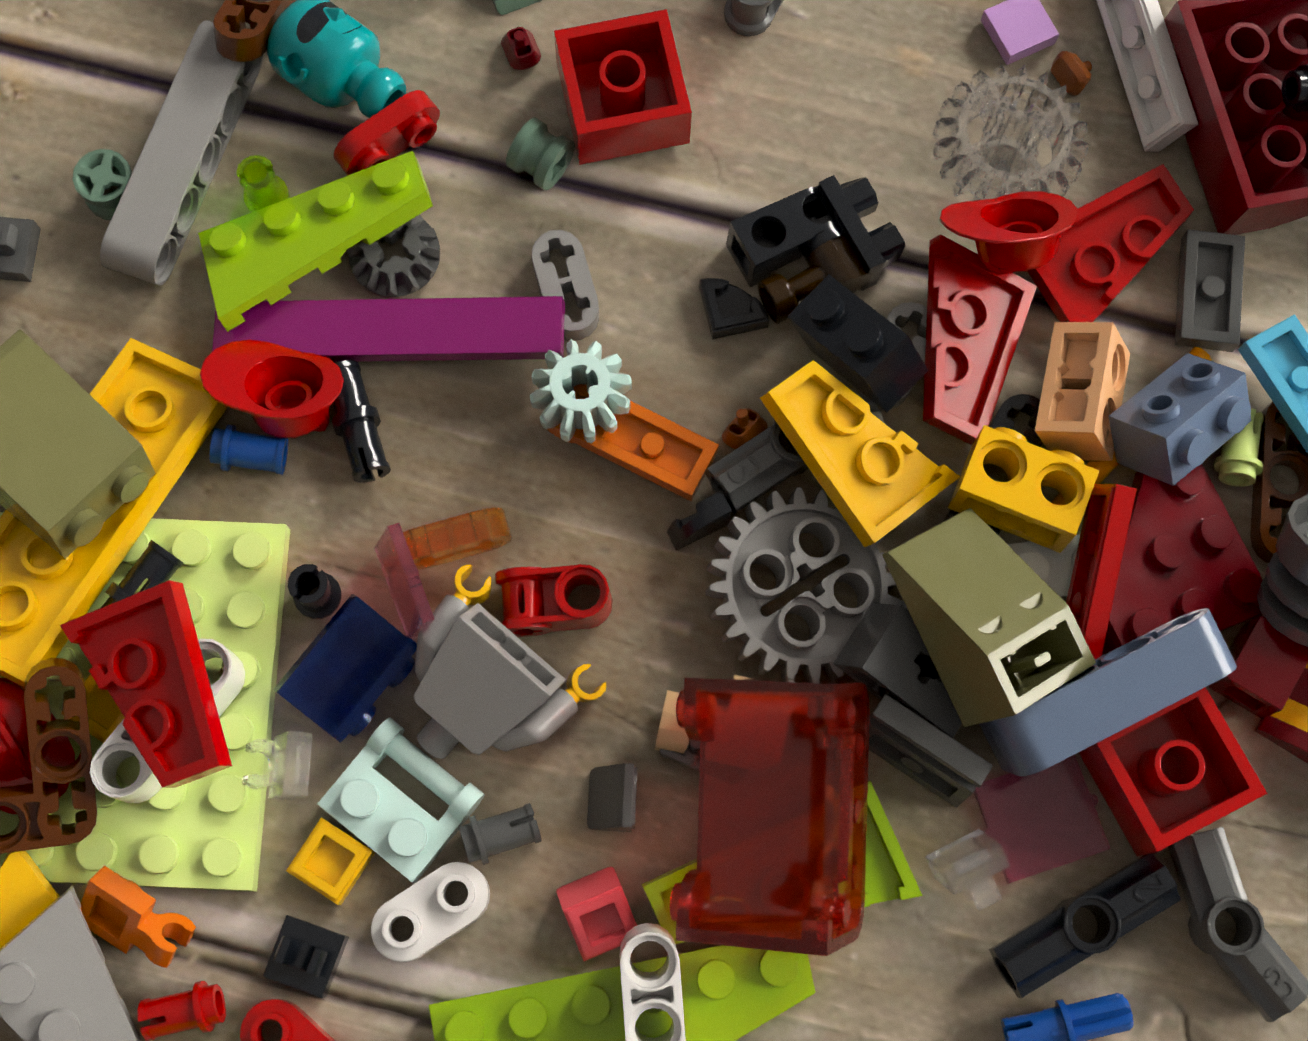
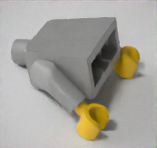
M464 565L457 570L455 575V594L446 595L420 629L417 638L414 672L421 683L413 698L415 703L431 716V719L418 733L417 740L425 751L440 759L446 758L459 742L477 755L482 754L490 746L506 752L543 742L577 713V704L579 702L595 700L602 696L606 690V681L596 687L592 694L584 693L579 688L578 677L582 672L591 667V664H583L572 670L566 681L567 689H560L559 687L566 679L480 605L490 596L491 577L489 576L484 586L475 592H470L462 586L463 582L472 572V565Z

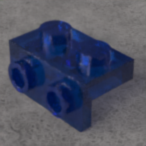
M351 594L273 690L341 743L348 734L354 737L369 724L376 712V707L373 703L389 685L391 688H394L408 676L415 665V659L412 655L416 652L417 643L409 636L402 634L358 596Z

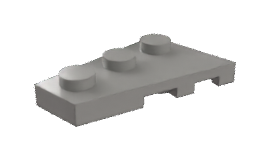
M72 885L0 948V1017L24 1041H141L124 1000L120 998L104 963L105 958L97 939L93 938L80 909L81 903Z

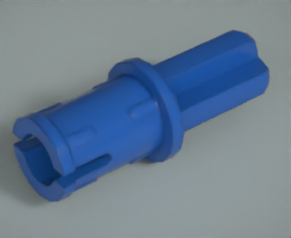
M1119 993L1068 1005L1065 1004L1063 999L1055 1000V1007L1009 1018H1001L1005 1041H1087L1130 1031L1134 1026L1130 1004L1123 994Z

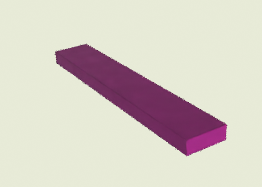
M562 296L277 301L273 305H270L268 301H262L242 313L245 322L228 332L218 319L215 307L212 352L227 343L251 339L274 343L301 352L314 353L330 358L333 362L346 360L373 362L545 359L548 349L557 352L564 358L565 302Z

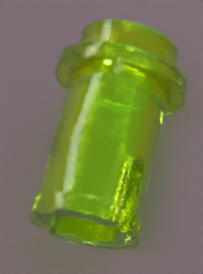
M260 155L249 156L238 165L236 171L237 177H240L238 181L244 188L243 199L250 212L289 198L287 185L280 177L275 175L273 165L266 157Z

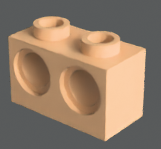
M1054 322L1035 426L1036 434L1049 451H1068L1079 456L1082 460H1113L1114 445L1108 416L1122 405L1130 352L1113 322Z

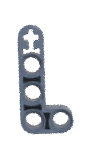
M1204 608L1184 614L1095 659L1096 663L1017 715L980 723L979 725L1001 769L1017 776H1027L1043 771L1213 684L1236 670L1237 665L1210 610Z

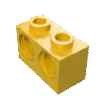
M984 425L971 446L948 508L959 513L971 508L986 524L1061 553L1078 532L1099 470L1084 465V461L1071 452L1064 450L1049 451L1027 442L1024 435L1013 429L1005 427L993 429ZM994 464L1001 467L1006 472L1009 481L998 482L991 479L986 474L983 465ZM1048 486L1058 490L1064 498L1065 505H1055L1049 502L1043 496L1041 487Z

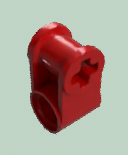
M578 564L547 568L514 567L495 573V584L501 586L503 621L500 623L517 637L538 636L555 631L591 629L598 627L606 621L612 611L613 599L607 579L600 570L591 565ZM587 584L598 588L600 597L597 603L590 609L576 610L569 606V595L577 586ZM523 592H524V601H525V611H524V612H523V603H522V593H523Z

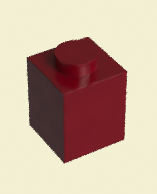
M1259 616L1240 628L1229 648L1237 665L1236 670L1208 687L1262 719L1282 711L1308 664V647L1292 641L1273 628L1265 617Z

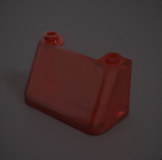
M684 678V689L680 691L676 703L677 723L681 728H685L689 740L701 742L697 868L690 870L685 874L681 883L677 882L674 885L670 896V915L672 920L676 922V941L828 956L856 941L862 928L865 906L870 719L869 696L865 684L837 681Z

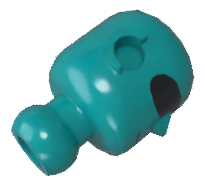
M296 0L279 15L274 23L267 44L269 62L279 76L313 101L327 108L335 109L346 106L355 100L361 113L370 118L406 94V85L399 73L388 67H378L380 43L374 32L329 0Z

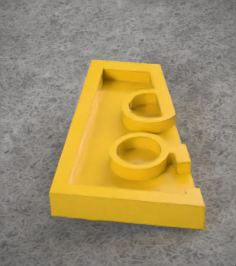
M814 360L760 397L765 407L864 548L876 543L960 478L958 474L945 464L938 466L917 450L916 447L919 443L902 430L898 432L893 431L870 412V405Z

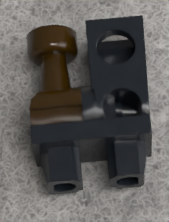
M835 175L820 181L816 187L804 189L731 221L726 241V247L749 287L757 285L765 310L777 324L787 320V316L798 306V302L804 300L828 274L852 293L859 289L863 291L877 284L882 269L901 257L906 245L898 229L891 222L870 232L867 231L862 223L861 218L875 212L879 203L876 192L867 177L840 185ZM802 255L809 266L789 280L781 274L771 275V272L802 258Z

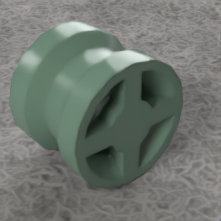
M534 117L521 128L514 138L507 153L506 166L517 173L524 171L533 176L534 184L547 191L559 181L569 166L574 155L575 142L564 135L555 137L548 132L547 124Z
M98 149L88 152L79 159L74 168L72 180L76 191L85 200L88 208L97 217L111 220L130 179L132 170L121 154L110 149ZM111 186H118L117 189L107 193V195H103L105 189H109Z

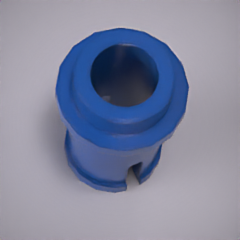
M228 424L226 429H214L210 444V463L220 464L221 470L227 472L230 471L231 466L271 471L283 475L288 457L289 439L240 432L236 430L235 425Z

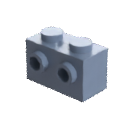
M1189 353L1185 354L1108 416L1117 463L1174 486L1252 421L1246 373Z

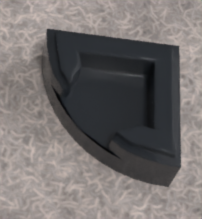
M700 279L699 289L712 340L768 328L770 321L762 303L755 296L752 297L743 289L729 284V281L724 279Z
M717 492L696 504V513L682 520L675 519L671 523L667 534L676 551L729 524L732 510L723 493L719 494Z

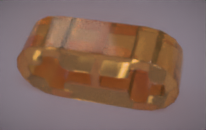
M486 508L407 530L394 538V543L401 569L404 571H415L497 549L509 543L512 536L505 511L502 508Z

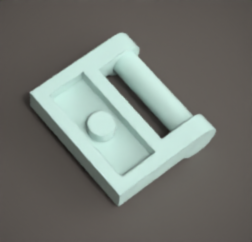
M389 717L374 731L366 746L317 804L415 884L457 833L459 827L466 822L478 807L485 794L472 783L464 786L405 738L403 736L404 728ZM387 755L449 805L439 821L375 770Z

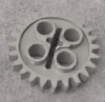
M797 487L791 493L788 505L785 504L780 494L775 491L767 498V512L757 502H751L745 509L749 523L734 516L727 525L735 539L720 536L716 541L714 548L725 556L726 559L711 560L707 565V571L721 577L722 580L711 584L705 590L706 596L722 599L723 604L714 610L710 617L711 620L729 619L732 626L722 636L721 640L723 643L733 641L739 637L745 643L737 659L743 661L754 653L761 656L758 674L763 676L777 664L781 665L782 683L787 684L792 681L798 669H802L807 685H813L819 681L821 667H823L831 681H835L843 676V671L833 663L871 603L897 605L901 601L887 594L888 590L897 585L891 573H886L885 567L887 564L882 556L885 552L880 553L877 545L884 537L864 548L836 507L834 509L828 507L827 494L822 489L811 503H807L802 488ZM801 533L815 535L823 545V557L816 558L807 555L801 549L799 535ZM839 556H844L847 559L846 566L824 578L811 591L801 593L768 617L761 614L760 609L762 606L786 593L798 580H806ZM754 564L767 566L776 578L775 589L764 590L757 587L750 577V566ZM835 582H844L855 590L857 595L856 608H847L836 600L833 588ZM786 614H797L807 621L810 631L807 641H798L787 633L784 627Z

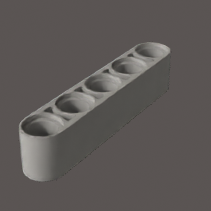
M204 20L198 26L101 244L100 261L103 267L158 286L163 285L168 280L174 269L263 61L264 54L260 58L247 62L231 61L224 58L217 51L212 21Z

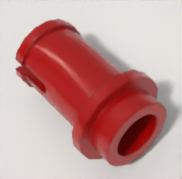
M205 981L195 982L193 990L154 999L140 1000L137 1009L138 1022L151 1019L150 1025L142 1026L140 1031L146 1041L199 1028L203 1033L213 1031L215 1024L223 1023L226 1018V1004L221 987L218 984L208 985Z

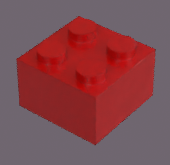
M667 9L554 31L557 68L579 165L690 143L692 111Z
M1206 687L1079 752L1137 857L1159 852L1268 794Z

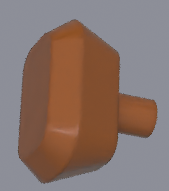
M1062 51L1053 60L1051 72L1069 95H1079L1091 80V62H1082L1076 54Z
M749 408L739 409L736 412V418L723 431L722 440L726 445L737 449L768 428V424L756 411Z

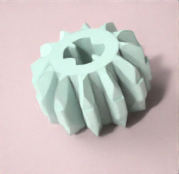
M571 339L567 342L566 357L563 358L557 352L548 349V352L545 354V361L549 369H534L531 376L532 382L539 389L530 394L531 405L533 408L543 410L540 416L543 428H553L561 423L560 436L562 440L570 441L576 429H583L584 439L587 443H592L596 440L595 426L599 424L605 431L614 433L618 428L614 414L629 413L630 400L623 394L632 389V380L630 375L618 373L622 367V359L617 354L609 355L601 360L602 346L597 341L589 346L587 353H579L578 344ZM586 384L589 397L576 399L574 386Z

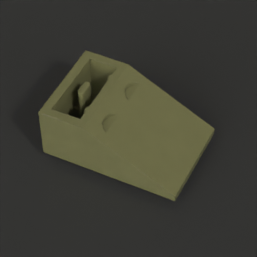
M971 508L956 514L882 554L964 727L1017 715L1096 663L1069 605Z

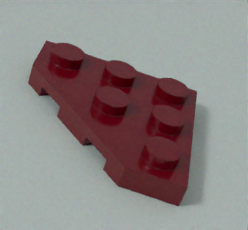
M1203 464L1194 468L1174 486L1136 472L1132 488H1137L1105 638L1110 652L1175 618L1199 609L1208 608L1220 632L1261 615L1257 593L1263 579Z

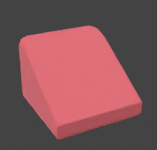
M607 867L566 884L556 891L583 961L620 947L625 934L634 926H637L613 867Z

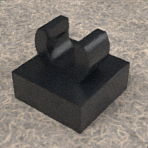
M286 915L263 977L317 997L326 998L349 937Z

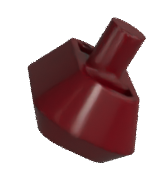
M517 27L509 30L503 36L501 45L513 69L525 70L539 63L541 53L533 34L529 30Z

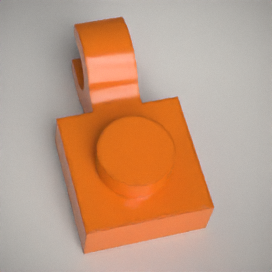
M105 865L88 881L81 900L80 909L90 931L125 954L135 945L145 953L151 962L164 968L171 964L177 950L174 944L164 938H171L178 944L186 947L190 943L196 929L194 923L181 914L153 913L152 910L156 899L145 893L136 883L124 879Z

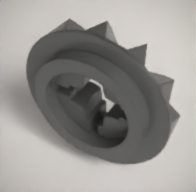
M420 214L371 245L360 241L347 249L351 270L359 283L369 291L387 297L405 296L421 289L434 276L440 261V244L435 229ZM404 236L402 245L404 252L409 256L410 260L406 257L402 259L394 255L388 262L385 261L382 264L385 256L377 241L393 245L398 238L402 239Z

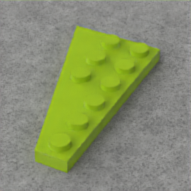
M802 929L678 954L680 959L686 1041H736L816 993ZM667 956L632 964L638 970L650 973L661 968ZM620 966L429 1005L434 1041H626ZM651 1008L639 1015L635 1026L642 1035L657 1038L669 1030L672 1018L662 1009Z

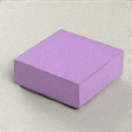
M1007 0L984 10L981 18L982 24L1006 65L1054 45L1059 36L1040 0Z

